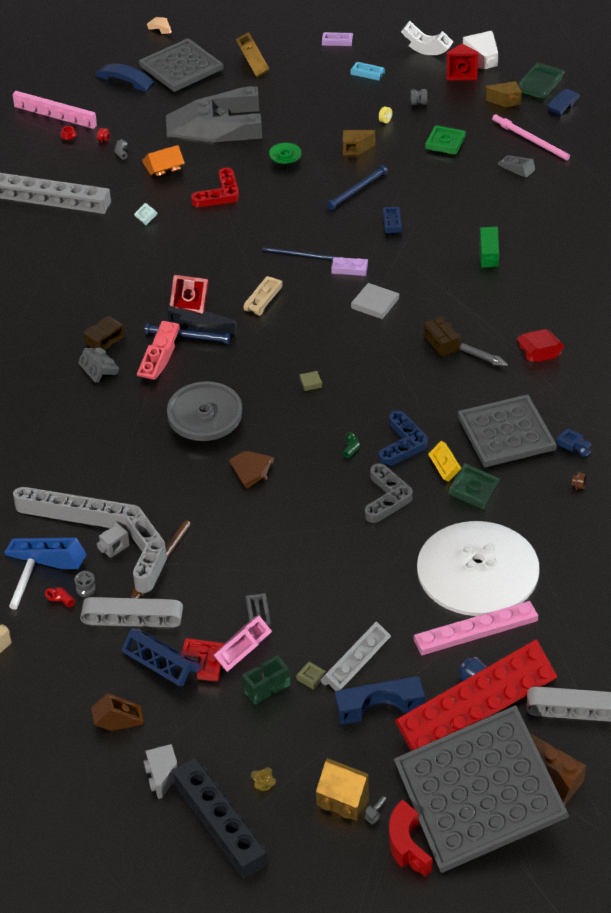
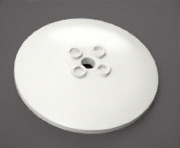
M469 521L448 526L431 536L419 553L417 573L424 591L436 603L456 613L480 616L523 603L532 594L537 585L539 561L530 543L517 532L495 523ZM479 559V560H482L483 562H482V563H475L474 560Z

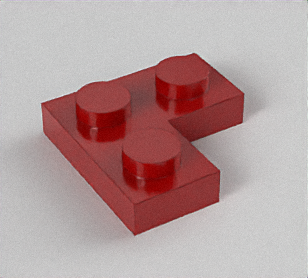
M185 639L182 653L196 662H200L202 665L199 673L197 672V679L219 681L222 665L213 655L225 643Z

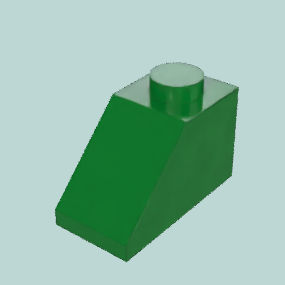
M498 227L480 228L479 257L481 268L499 266Z

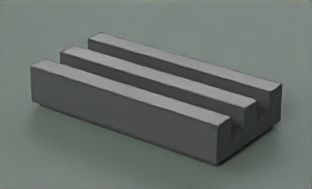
M266 593L245 596L249 621L253 619L250 600H254L256 615L261 617L258 599H262L266 618L264 622L272 629Z

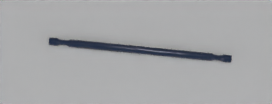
M265 247L262 248V251H271L332 260L334 258V256L288 251L273 248L268 249Z

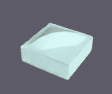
M145 203L134 215L147 225L157 215V212Z

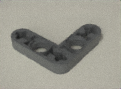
M374 464L370 468L372 481L386 492L385 495L365 507V519L376 523L410 503L413 499V491L408 484L384 464ZM388 482H395L396 485H394V486H389V485H387V483H388ZM389 501L394 503L391 506L384 505L385 502Z

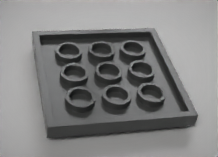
M189 38L139 60V65L174 92L224 69L222 62Z
M529 395L458 411V418L484 467L556 450L557 444Z

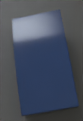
M565 89L548 104V110L562 115L568 106H573L580 97V94Z

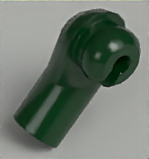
M353 432L345 435L348 446L342 452L345 458H350L360 447L358 437Z

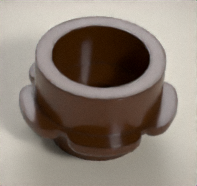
M578 471L577 474H573L572 486H575L576 490L578 488L584 489L586 474Z

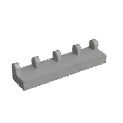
M375 622L321 678L322 684H329L335 691L341 690L391 635L378 622Z

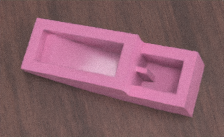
M255 616L213 656L227 672L258 646V643L272 631L260 616Z

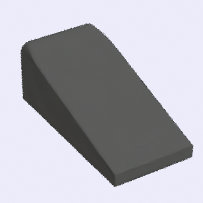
M507 155L498 163L499 166L523 177H528L535 171L533 159Z

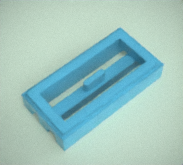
M356 62L351 69V75L378 81L382 74L385 73L384 67Z

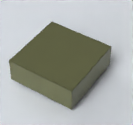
M317 371L299 374L304 391L322 388V382Z
M308 662L296 675V680L314 690L321 682V678L326 674V671Z

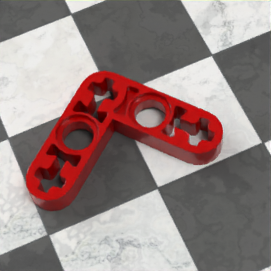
M231 168L220 169L219 180L221 188L193 193L191 195L192 205L195 207H205L236 202L239 199V190L233 170Z

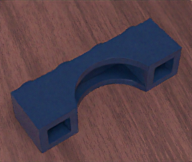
M419 676L335 691V706L340 725L362 721L364 712L369 707L379 703L395 705L403 713H408L425 703V694Z

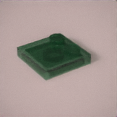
M464 463L448 494L481 509H485L500 479Z

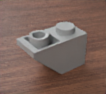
M172 744L147 750V760L143 761L146 774L151 773L152 778H148L151 791L156 790L158 799L163 798L172 785V770L178 767Z

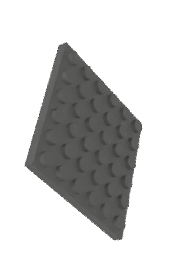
M516 705L394 759L413 807L419 813L420 824L441 873L569 817Z

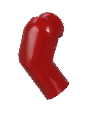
M48 588L45 591V596L50 601H62L67 607H72L75 604V599L63 588Z

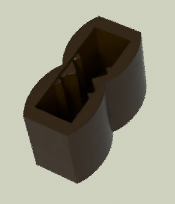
M105 317L97 325L86 329L83 333L84 341L94 349L98 347L106 350L113 343H117L124 338L125 327L112 317Z

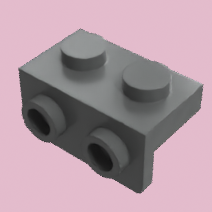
M98 347L95 349L84 348L79 365L94 382L99 383L102 374H118L119 368L105 353V350Z

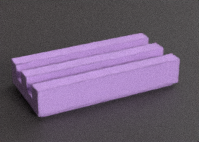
M324 32L322 45L352 46L353 33Z

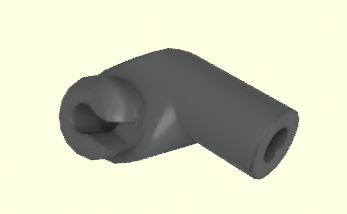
M121 139L117 141L114 152L124 160L128 154L123 149H126L125 145L128 146V144Z

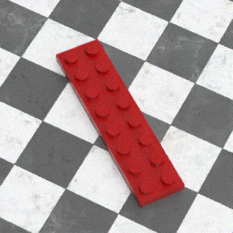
M536 639L395 719V722L410 750L413 751L494 715L526 696L528 689L541 687L557 678V675Z

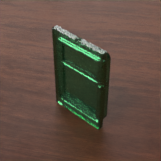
M537 62L518 83V86L522 93L543 99L560 82L565 74V70Z

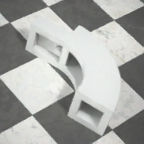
M411 21L401 31L411 41L408 46L425 55L442 54L453 43L443 31L436 36H429L421 32Z

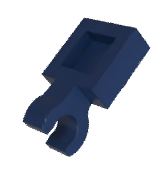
M567 428L556 438V444L570 451L577 449L584 457L591 453L588 450L591 443L584 441L583 435Z

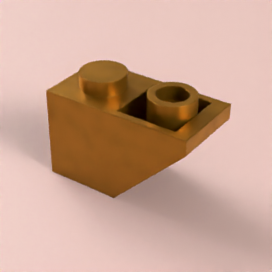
M343 130V155H360L375 146V130Z

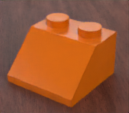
M179 145L149 153L142 160L151 175L156 174V176L166 174L165 171L168 170L172 172L178 171L185 164Z

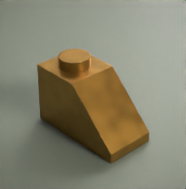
M516 81L486 86V101L504 107L521 105L522 91Z

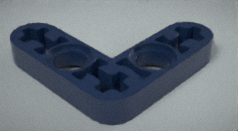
M393 411L390 413L389 425L402 440L380 450L379 462L385 466H392L425 450L428 445L426 434L404 412ZM405 429L413 430L410 433L404 432ZM405 447L408 450L400 451L399 448Z

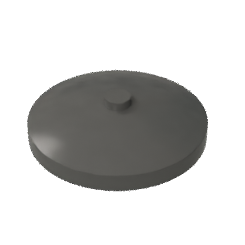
M197 382L181 388L171 397L167 406L168 421L172 429L185 438L196 441L215 440L226 436L238 426L242 418V403L237 393L226 385L216 382Z

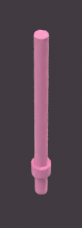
M496 114L493 116L492 120L501 124V127L506 130H512L565 160L570 158L568 153L512 124V121L507 118L503 119Z

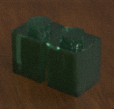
M278 655L261 664L263 680H261L260 668L258 666L242 674L243 691L254 705L271 696V691L275 694L290 685V670Z

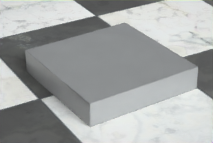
M368 283L352 301L351 308L383 319L398 301L399 293Z

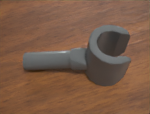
M384 796L373 807L368 806L366 808L365 819L369 823L375 824L379 820L381 815L377 811L386 801Z

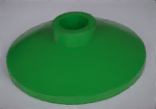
M280 143L270 149L269 156L277 163H292L301 157V149L293 143Z

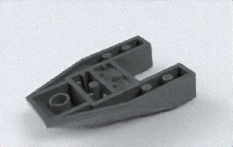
M248 86L198 99L166 115L167 136L210 142L262 139L261 114L252 113L229 116L228 114L259 111L258 86Z

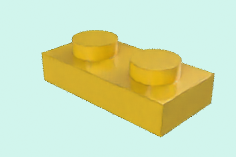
M442 441L428 454L442 478L448 482L461 469L447 444Z

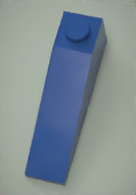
M77 538L12 539L4 552L6 556L27 561L28 559H34L35 563L60 569H78L87 555Z

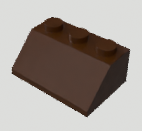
M530 733L565 806L584 782L586 765Z

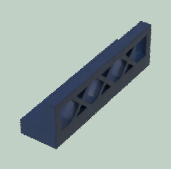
M133 628L130 629L121 650L179 686L184 685L189 671L199 673L202 666L200 663L147 632ZM133 640H136L138 650L132 652L129 649ZM151 649L153 658L146 660L144 651ZM165 657L167 667L161 669L159 660ZM180 666L183 669L179 678H176L174 668Z

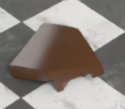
M244 451L229 461L244 486L249 488L262 478L267 480L266 474L270 464H273L274 458L255 452Z

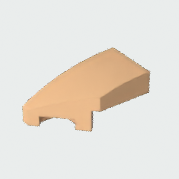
M155 17L147 23L148 29H160L161 34L171 33L167 18Z

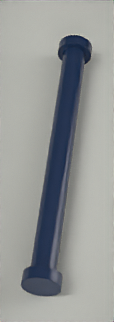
M381 165L377 171L335 199L327 201V207L330 210L335 209L336 205L381 175L387 174V168Z
M146 323L145 334L157 333L159 326H151V324ZM179 329L177 336L221 341L224 344H229L230 333L223 335Z

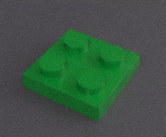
M435 125L426 142V149L457 154L466 136V131Z

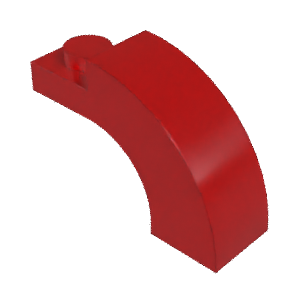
M402 800L393 810L389 821L390 850L394 859L402 868L409 863L416 872L419 871L426 877L432 872V858L418 847L410 837L411 833L419 826V813Z

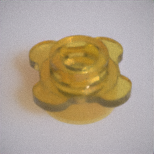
M267 767L264 770L251 773V778L255 781L254 787L258 790H268L276 784L275 778L272 777L271 768Z

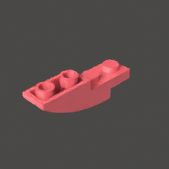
M166 321L161 322L153 344L147 348L137 376L149 379H156L175 348L174 341L180 329L179 324Z

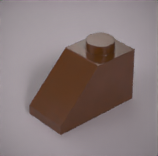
M109 693L103 696L91 708L94 725L110 731L138 726L144 723L141 705Z

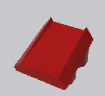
M547 329L522 334L517 338L520 348L526 350L527 360L532 362L554 359L561 354L564 345L556 336Z

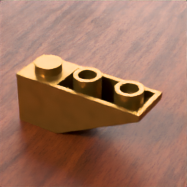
M249 32L236 39L256 77L270 70Z

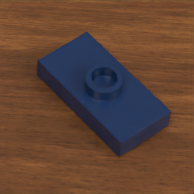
M384 207L385 233L402 232L400 208Z

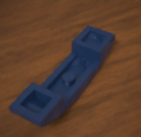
M107 64L95 73L96 76L107 80L113 76L132 82L133 88L145 92L155 84L143 72L123 64Z

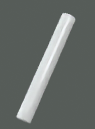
M28 559L9 605L11 609H17L35 565L34 559Z

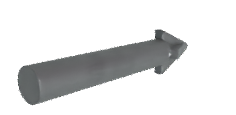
M464 343L460 346V350L492 362V365H508L500 356L491 355Z

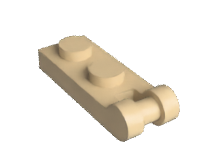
M267 276L245 302L244 311H253L256 315L261 316L264 308L281 289L282 281Z

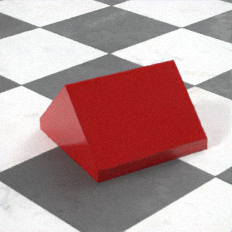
M462 43L447 52L446 80H477L478 52Z

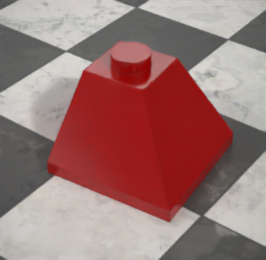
M174 275L170 306L192 313L203 314L209 279Z

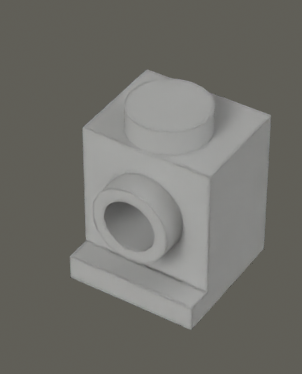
M117 522L112 523V528L99 535L100 541L97 543L98 549L102 553L105 552L110 558L130 546L128 532Z

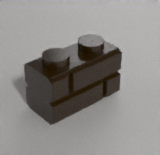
M438 317L434 321L430 320L424 323L423 335L442 357L460 350L461 335L452 329L450 322H446L442 317Z

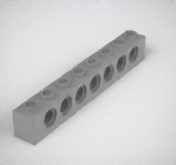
M0 173L1 199L105 214L111 203L110 189Z

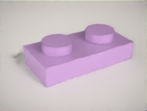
M334 257L331 268L332 274L366 276L368 259Z

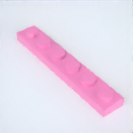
M15 91L12 94L14 106L17 108L92 129L97 126L95 112Z
M527 601L415 634L414 641L422 656L538 621V615L531 602Z

